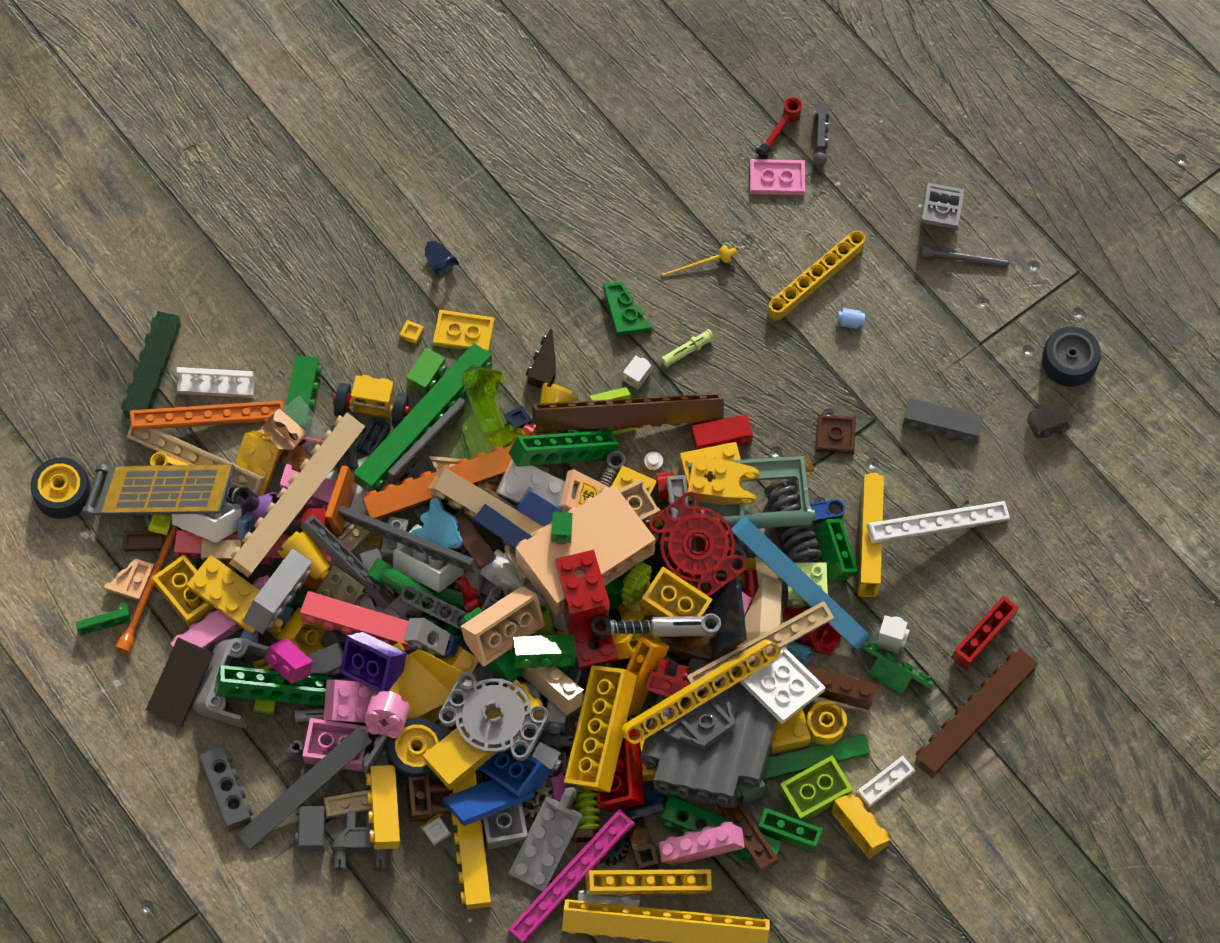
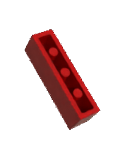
M1003 595L958 645L951 659L967 671L1016 616L1019 607Z

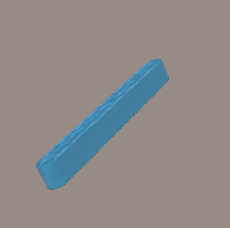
M745 516L732 528L733 534L808 605L814 607L823 601L826 603L834 616V619L828 623L857 651L871 638V635Z

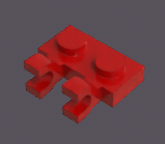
M664 658L660 659L657 671H650L645 690L670 697L690 684V682L684 681L690 667L678 665L676 676L672 677L666 675L671 661Z

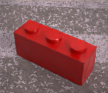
M747 414L692 425L691 429L695 450L736 442L739 446H745L752 442L753 438Z

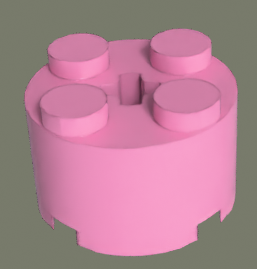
M382 691L376 696L373 695L365 715L368 732L371 734H385L391 738L399 737L408 717L409 703L402 701V696L394 692Z

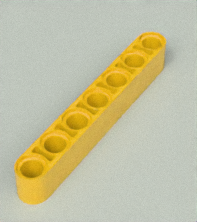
M861 231L851 232L771 299L768 308L770 319L779 321L861 253L864 247L865 235Z

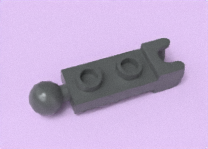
M815 103L814 123H817V138L813 162L818 166H822L827 162V156L824 153V149H828V138H825V133H828L830 104Z

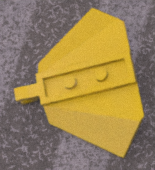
M401 641L393 645V647L405 652ZM418 649L406 656L404 671L389 692L402 696V701L409 703L410 710L407 719L417 718L445 703L463 671Z

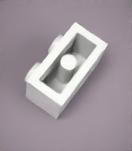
M885 615L876 645L881 649L898 653L900 647L904 648L909 630L906 629L908 622L900 617Z

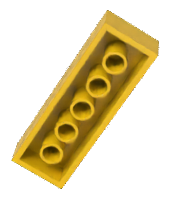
M591 666L564 779L565 783L580 789L610 793L623 739L621 728L627 722L637 675L626 669Z

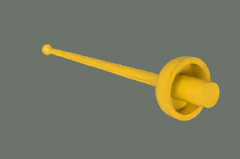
M723 245L719 250V255L667 273H662L661 276L664 277L665 275L717 259H721L725 263H731V256L737 255L736 248L728 250L727 246Z

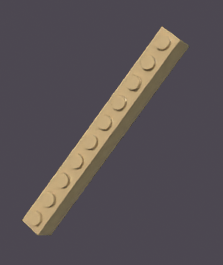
M346 413L344 417L339 415L333 423L336 426L333 431L328 430L322 437L324 440L321 446L317 444L311 451L312 458L304 460L299 467L302 469L298 475L294 473L289 479L288 483L291 485L287 490L284 487L276 496L279 498L276 504L271 502L265 510L268 513L264 519L260 517L254 524L255 531L253 533L248 532L242 540L244 545L241 549L237 546L230 555L233 558L230 564L245 576L249 577L365 428L363 424L349 413Z

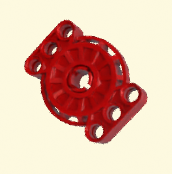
M687 492L651 518L648 527L652 533L661 534L660 552L666 567L683 580L697 582L695 588L701 591V584L707 583L710 586V591L705 595L710 596L743 572L746 568V560L739 555L733 556L735 539L728 522L717 512L704 507H698V495L694 492ZM685 497H692L694 505L687 506L685 504ZM670 508L678 510L679 515L677 518H672L669 515ZM705 512L712 514L716 518H713L709 515H705ZM659 519L662 521L663 528L661 530L654 528V520ZM719 520L725 525L727 531H725ZM727 535H729V537H730L731 547H729V540H728V536H727ZM692 538H700L703 541L704 547L701 552L691 550ZM664 542L666 543L667 555H665ZM668 558L670 559L671 563L676 567L675 569L668 562ZM734 559L739 560L741 563L739 570H735L732 567ZM681 571V572H683V573H685V574H689V575H690V578H689V577H686V576H683L682 574H680V573H678V572ZM718 571L725 573L726 578L723 582L718 581L716 578Z

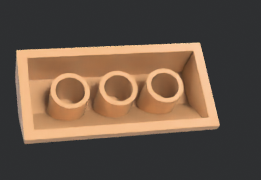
M521 586L463 624L461 629L465 643L480 664L485 667L513 647V637L531 636L543 628L545 624L537 594Z

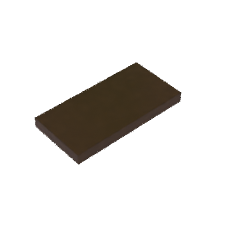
M178 637L146 711L174 724L183 726L215 653Z

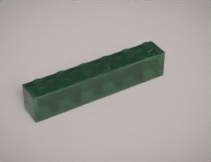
M157 311L156 317L152 318L150 334L147 333L145 337V348L139 354V365L135 366L133 371V382L129 383L127 388L128 396L121 405L125 418L130 419V410L152 409L181 327L178 315Z

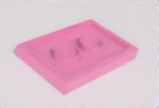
M750 159V194L805 195V160Z

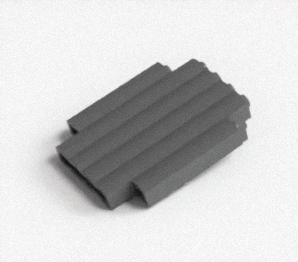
M691 658L687 676L711 662ZM738 682L727 689L735 721V728L703 750L666 736L663 731L664 728L645 739L640 755L641 764L650 768L657 767L654 777V789H657L658 792L664 795L680 796L686 800H699L705 804H718L724 808H736L739 784L747 788H760L778 720ZM659 694L656 705L668 697ZM685 697L684 702H680L681 706L687 703V697ZM670 708L664 710V717L669 715Z

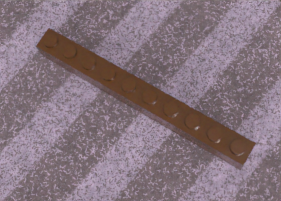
M720 393L532 404V426L535 432L541 434L549 433V431L560 433L568 432V430L586 431L593 428L595 430H605L609 427L614 429H623L626 426L642 428L643 425H651L653 427H660L662 424L678 426L681 423L696 425L699 422L724 419V398Z
M698 636L683 637L677 659L690 662L691 658L703 659L708 662L717 660L713 657L712 641ZM803 665L826 687L824 692L818 697L870 710L877 684Z

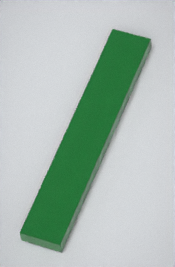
M862 734L838 740L829 745H818L769 757L762 780L765 781L804 771L832 755L837 763L870 755L871 752L866 736Z

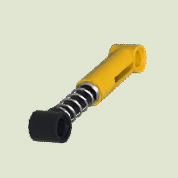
M156 452L150 459L151 466L162 464L189 465L169 457L164 452ZM233 485L229 486L226 498L230 501H233L247 512L254 511L259 506V497L248 487L234 488Z

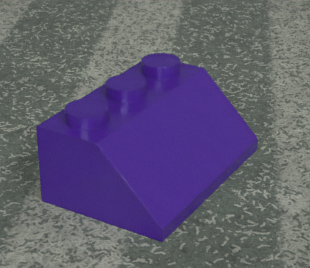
M364 632L347 635L340 673L378 692L389 691L404 671L407 653Z

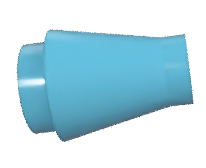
M794 641L787 645V650L804 665L809 662L813 655L810 647Z

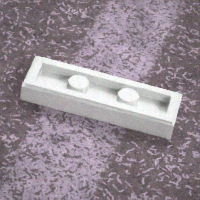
M901 756L857 790L856 793L870 808L913 775L916 770Z

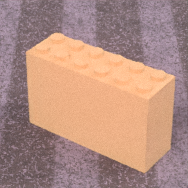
M615 485L603 488L594 498L589 497L577 509L572 508L567 512L573 513L571 543L560 545L551 542V522L547 528L539 529L534 533L533 537L528 540L524 539L517 544L516 563L556 617L564 613L565 595L555 564L556 558L594 549L603 582L606 586L635 567L637 563L639 564L654 554L655 537ZM580 569L574 572V575L578 578H582L586 575L585 572Z

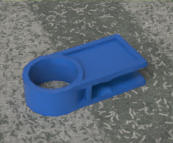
M839 499L809 503L811 510H815V521H812V524L823 522L826 519H841L845 512V505ZM833 504L839 505L842 508V512L834 515L829 512L828 507Z

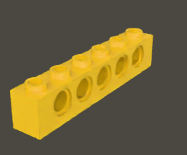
M711 869L589 870L586 874V895L708 894L712 890Z

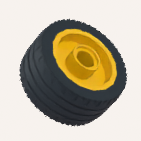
M56 457L43 462L37 467L31 479V493L37 507L45 515L51 518L66 519L76 516L86 506L91 491V484L86 471L78 462L65 457Z
M415 717L407 719L399 737H388L386 756L389 765L395 767V773L406 780L408 776L422 777L428 775L429 778L433 777L435 773L425 763L423 755L445 738L442 730L434 722L424 718Z

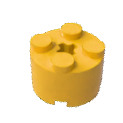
M827 700L820 701L809 710L806 722L811 742L818 745H829L841 740L846 728L847 717L845 711L836 703Z

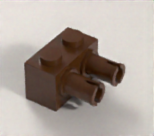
M428 775L422 777L408 776L405 784L409 822L429 821L433 814H450V811L443 802L431 801V795L448 794L449 789L443 782L430 783Z

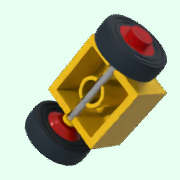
M356 375L352 393L349 384L340 383L333 397L334 416L339 417V415L344 417L349 406L353 405V412L391 418L392 415V426L397 427L410 412L408 395L398 393L395 399L394 382L386 378L375 379L368 375Z

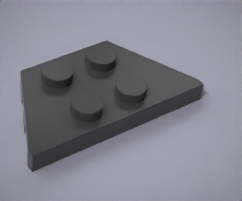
M727 690L663 729L664 734L703 750L735 728Z

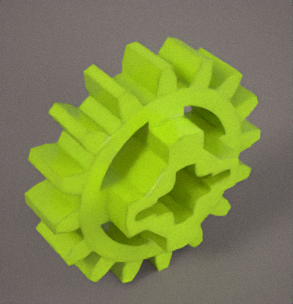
M643 562L637 563L635 568H632L630 573L625 576L623 580L624 587L622 588L623 593L621 595L623 597L622 600L633 605L634 602L637 603L638 599L643 597L651 585L649 583L652 577L650 575L652 573L651 566Z

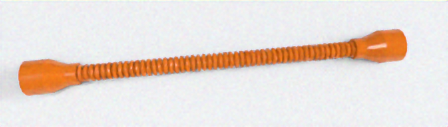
M172 524L130 624L117 641L115 649L123 654H130L133 647L135 629L154 587L152 577L160 572L179 529L178 526Z

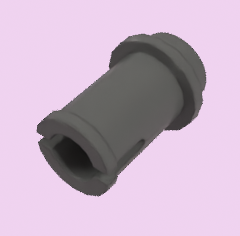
M295 740L289 746L290 756L293 760L303 759L304 747L300 741Z

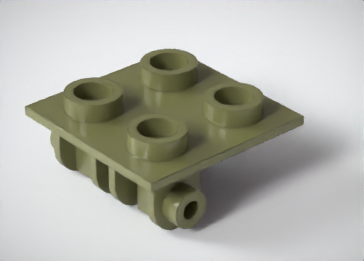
M334 565L316 593L354 605L358 598L361 599L364 596L365 592L363 590L365 587Z

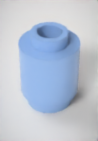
M843 308L842 312H838L837 322L840 323V327L863 328L865 313Z

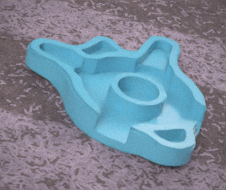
M439 498L431 499L429 511L420 516L424 526L413 530L411 533L449 549L460 548L463 540L460 536V531L457 530L456 523L458 521L452 514L444 510Z

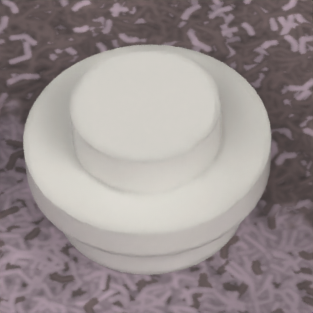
M650 452L645 456L644 464L649 470H658L663 465V457L657 452Z

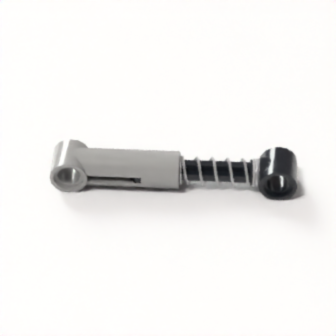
M712 613L705 616L652 617L650 621L646 619L645 621L637 620V622H632V620H629V622H624L623 620L616 622L605 616H597L592 620L589 632L591 637L597 641L605 640L607 637L616 634L619 636L620 634L636 635L637 633H642V635L650 633L652 637L703 636L710 639L718 634L721 620ZM711 623L715 628L708 629L705 624ZM597 625H602L605 628V630L598 631L595 627Z

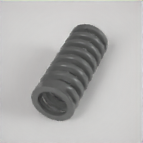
M784 479L774 482L764 490L771 512L801 509L800 495L797 494L799 487L795 479ZM781 485L784 486L783 488L777 490L776 492L771 493L775 488H777V487H779V486H781ZM812 525L777 527L778 534L781 535V543L784 544V552L787 553V557L794 563H814L822 557V552L820 549H817L819 546L818 541L813 540L815 532L810 531ZM813 554L809 557L801 558L802 556Z

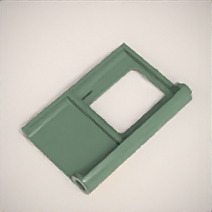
M804 456L729 460L754 467L760 471L759 478L745 480L740 484L743 490H745L744 483L746 481L796 478L799 487L800 510L748 513L746 504H726V506L702 502L698 504V507L711 509L720 514L728 522L731 529L743 516L758 529L812 525V521H815V510H811L809 504ZM688 463L689 481L692 463ZM705 512V515H709L713 518H716L712 514ZM719 520L725 531H727L725 525Z

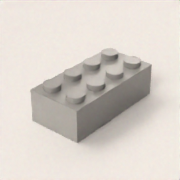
M292 548L253 600L243 622L262 634L267 628L271 629L277 621V617L281 616L286 609V605L291 603L297 590H300L304 585L305 579L311 572L309 566L312 561Z

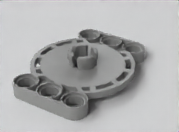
M465 672L459 676L441 708L439 719L441 724L446 727H452L456 724L465 742L477 750L498 753L511 749L514 759L524 761L529 757L548 722V711L543 706H535L531 709L527 695L519 686L510 681L491 678L476 682V678L472 673ZM465 678H471L473 684L469 687H464L462 681ZM489 683H499L498 685L486 686ZM503 684L511 686L515 690L512 691L511 689L504 687ZM519 693L524 697L525 703H522L518 696ZM461 695L464 700L460 704H455L452 701L453 697ZM495 710L501 713V717L498 716L488 721L487 714L490 711ZM537 711L545 714L544 719L539 721L535 720L533 716ZM451 712L454 714V718L451 721L443 720V715ZM461 729L466 730V733H467V735L469 736V738H467V737L463 734V732H462ZM527 729H534L536 732L534 737L527 738L524 735ZM518 746H524L526 752L523 755H517L515 749Z

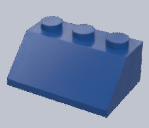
M517 747L515 749L517 755L525 754V751ZM511 749L496 753L478 768L518 797H522L540 788L552 772L551 769L531 755L524 761L514 759Z

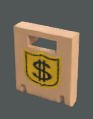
M574 469L569 470L560 507L568 511L572 508L577 509L589 497L594 498L607 486ZM578 483L575 499L571 498L573 485Z

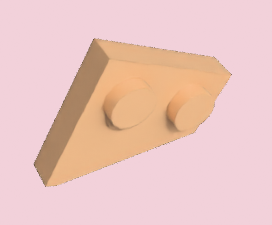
M135 559L126 569L117 574L118 577L111 583L105 584L104 589L140 601L154 564Z

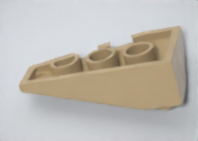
M762 578L745 616L747 640L737 647H741L780 625L782 580Z

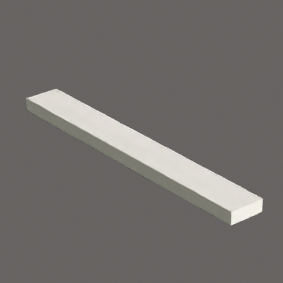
M1005 501L872 522L868 523L866 527L873 544L1005 522L1010 520Z

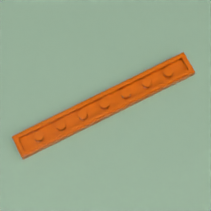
M284 401L130 410L131 431L266 422L265 420L278 409L285 413Z

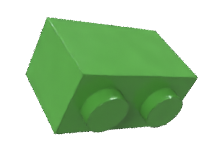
M425 348L406 376L407 385L426 395L437 383L438 377L445 373L447 369L445 357Z

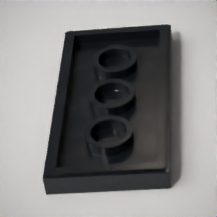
M737 577L708 596L712 599L708 606L709 614H715L721 620L718 634L711 638L713 657L716 659L721 658L747 640L741 580ZM710 623V629H714V625Z

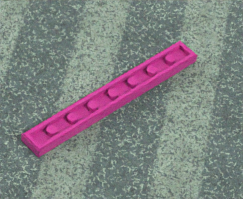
M619 809L508 930L521 943H525L582 882L588 871L594 869L635 823Z

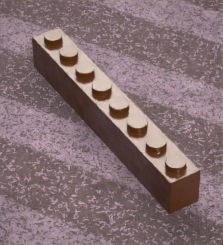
M1021 648L1016 653L1012 651L1005 659L1007 662L1003 666L1000 664L993 671L994 676L983 681L980 685V691L978 693L974 691L967 699L969 702L965 706L961 705L954 714L956 716L952 720L948 718L941 726L943 728L939 734L935 732L928 740L930 743L926 747L922 746L916 752L915 764L932 779L1035 671L1038 663Z

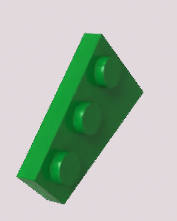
M622 281L603 284L602 288L616 336L652 331V325L646 321L643 316L644 313L635 305L633 297Z

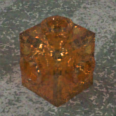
M301 447L286 450V455H282V467L289 464L292 466V470L301 472L300 465L306 458L310 460V456H307L306 449Z

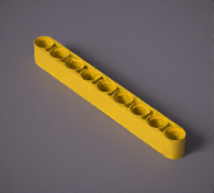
M769 640L757 643L625 723L621 728L623 738L632 744L643 741L776 660L780 655V647ZM772 646L771 653L766 655L767 647ZM755 656V662L749 665V659ZM738 666V672L732 675V669ZM721 676L720 684L715 685V679ZM704 687V693L698 696L699 688ZM687 697V703L681 706V700ZM670 708L669 715L664 717V710ZM653 718L652 725L646 727L647 720ZM636 729L635 735L629 737L630 730Z

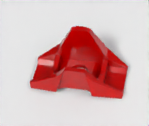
M785 608L783 623L805 612V610ZM827 623L814 630V633L810 632L799 639L801 642L814 648L815 652L831 655L841 635Z

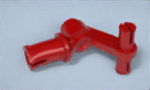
M466 575L458 577L454 582L463 594L464 600L461 609L466 613H470L478 607L481 609L484 603H480L476 598L477 590L471 586Z

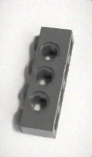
M220 746L199 754L229 832L248 825L251 822L250 816L253 815L250 805H245L243 798H246L243 787H238L236 783L239 780L236 769L231 770L229 763L232 762L229 752H224L223 747ZM219 767L226 768L223 773L215 772ZM225 785H232L231 790H222ZM234 802L239 803V807H238V808H236V809H230V808H229L232 803H234Z

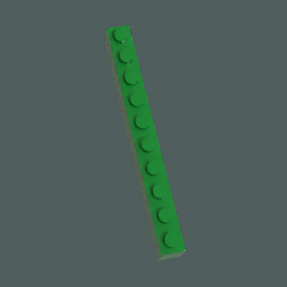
M473 343L354 472L355 483L368 492L381 490L388 479V471L459 398H464L468 394L469 389L479 382L484 372H488L491 369L492 354Z

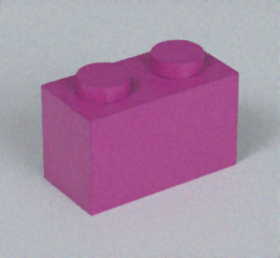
M287 638L270 645L265 662L291 684L309 677L313 661Z

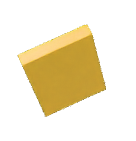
M439 310L433 346L467 350L475 343L489 352L495 318Z

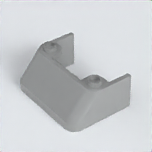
M241 638L222 640L216 643L212 651L215 654L192 704L194 711L198 715L246 729L247 724L242 716L224 711L226 699L224 696L216 695V677L220 665L230 666L233 657L241 658L246 653L266 658L269 647Z

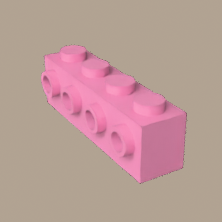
M723 822L719 827L715 828L705 827L700 832H686L681 837H667L666 841L659 842L661 862L672 867L745 848L742 828L732 824V822Z

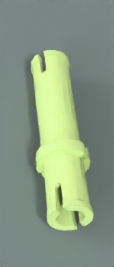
M708 329L697 337L693 336L687 343L662 356L663 364L665 367H669L693 351H699L703 345L715 339L714 335Z

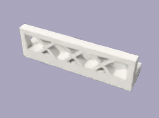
M177 367L178 394L253 398L255 378L253 371Z

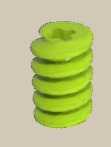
M579 790L575 798V803H577L575 810L583 814L577 829H593L594 833L596 829L601 828V825L595 824L601 818L595 816V814L600 813V809L595 808L597 801L594 799L597 798V793L592 790Z

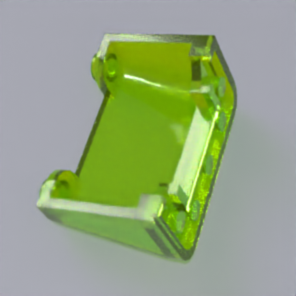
M472 365L463 373L462 382L480 431L492 449L498 446H503V448L511 446L510 443L515 441L518 436L526 435L522 428L514 429L513 425L509 424L504 426L494 397L501 393L498 389V384L504 381L502 372Z

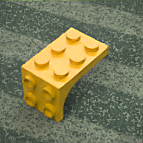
M252 430V432L244 434L234 464L265 477L258 495L262 496L267 492L274 468L284 449H278L268 436V433H262L261 430Z

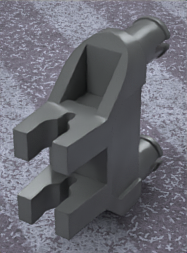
M348 812L347 828L331 845V850L334 852V870L339 871L340 862L341 871L347 869L346 856L348 852H375L374 870L380 871L381 862L382 871L387 870V853L391 849H374V844L369 839V831L373 830L372 823L368 822V812L367 827H357L356 812Z

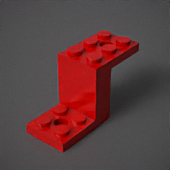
M594 549L556 558L555 564L565 595L564 618L569 634L574 635L576 660L579 670L591 667L592 665L596 666L617 661L618 655L613 637L597 641L591 637L589 632L592 620L597 616L608 618L610 602ZM580 569L583 570L586 575L582 578H578L574 575V572ZM597 625L595 627L598 631L605 630V628L602 625ZM596 641L599 647L595 650L590 649L588 643Z

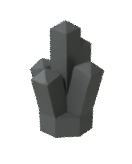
M353 443L335 465L337 467V474H339L342 466H348L351 472L359 467Z

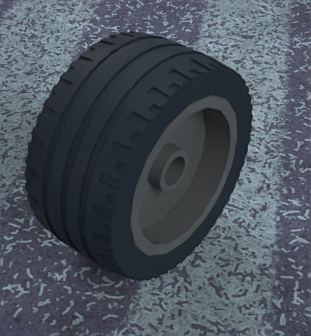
M1075 326L1060 328L1048 338L1042 353L1043 369L1047 376L1057 384L1067 387L1080 386L1089 381L1095 374L1100 362L1101 349L1094 335L1085 329Z

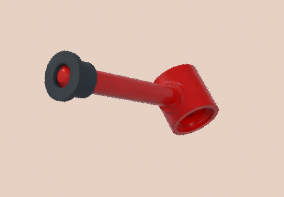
M789 97L785 100L783 117L766 142L762 143L759 148H756L755 152L758 156L767 159L768 153L771 150L770 147L788 121L794 122L800 118L802 110L800 99Z

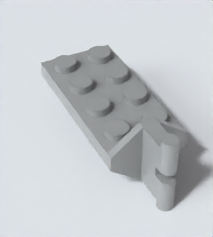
M578 787L566 788L560 802L550 797L545 798L529 830L528 837L525 839L508 874L541 891H544L549 886L583 817V814L571 808L579 793Z

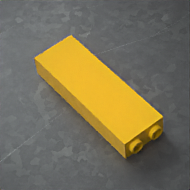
M877 473L865 474L861 488L858 597L877 598L881 584L882 542L872 544L866 527L868 523L883 521L884 476Z
M517 679L512 682L519 686L527 695L531 709L535 706H543L537 697L533 698L529 694L530 690L524 683L520 684ZM507 686V688L511 689L512 691L515 690L511 686ZM519 693L518 696L522 703H525L524 697ZM495 710L487 714L488 721L498 716L501 717V713ZM537 711L533 716L534 719L538 720L543 715V712ZM456 728L426 752L423 758L430 769L451 791L496 753L483 752L468 745ZM461 729L462 732H463V734H464L467 738H469V736H468L467 733H466V730Z

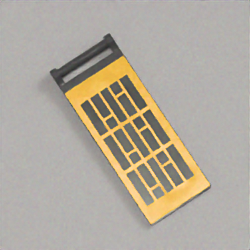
M233 464L97 465L95 470L96 476L86 506L83 507L81 514L84 517H92L94 515L219 514L222 512L235 467ZM107 474L97 508H93L103 476Z

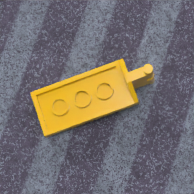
M210 555L189 580L186 587L253 635L257 630L243 622V619L260 590ZM277 618L273 627L266 630L276 638L281 632L283 621Z

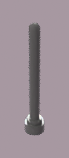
M922 244L920 258L922 259L932 258L933 256L1002 267L1009 266V261L1005 259L937 250L928 244Z

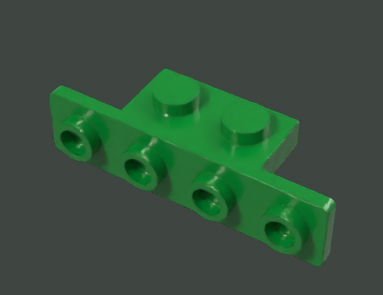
M866 642L861 647L878 657L868 675L900 694H904L912 678L927 687H931L934 683L930 680L931 677L924 672L918 673L914 671V667L907 662L901 663L897 661V657L890 652L885 654L873 642H869V644Z

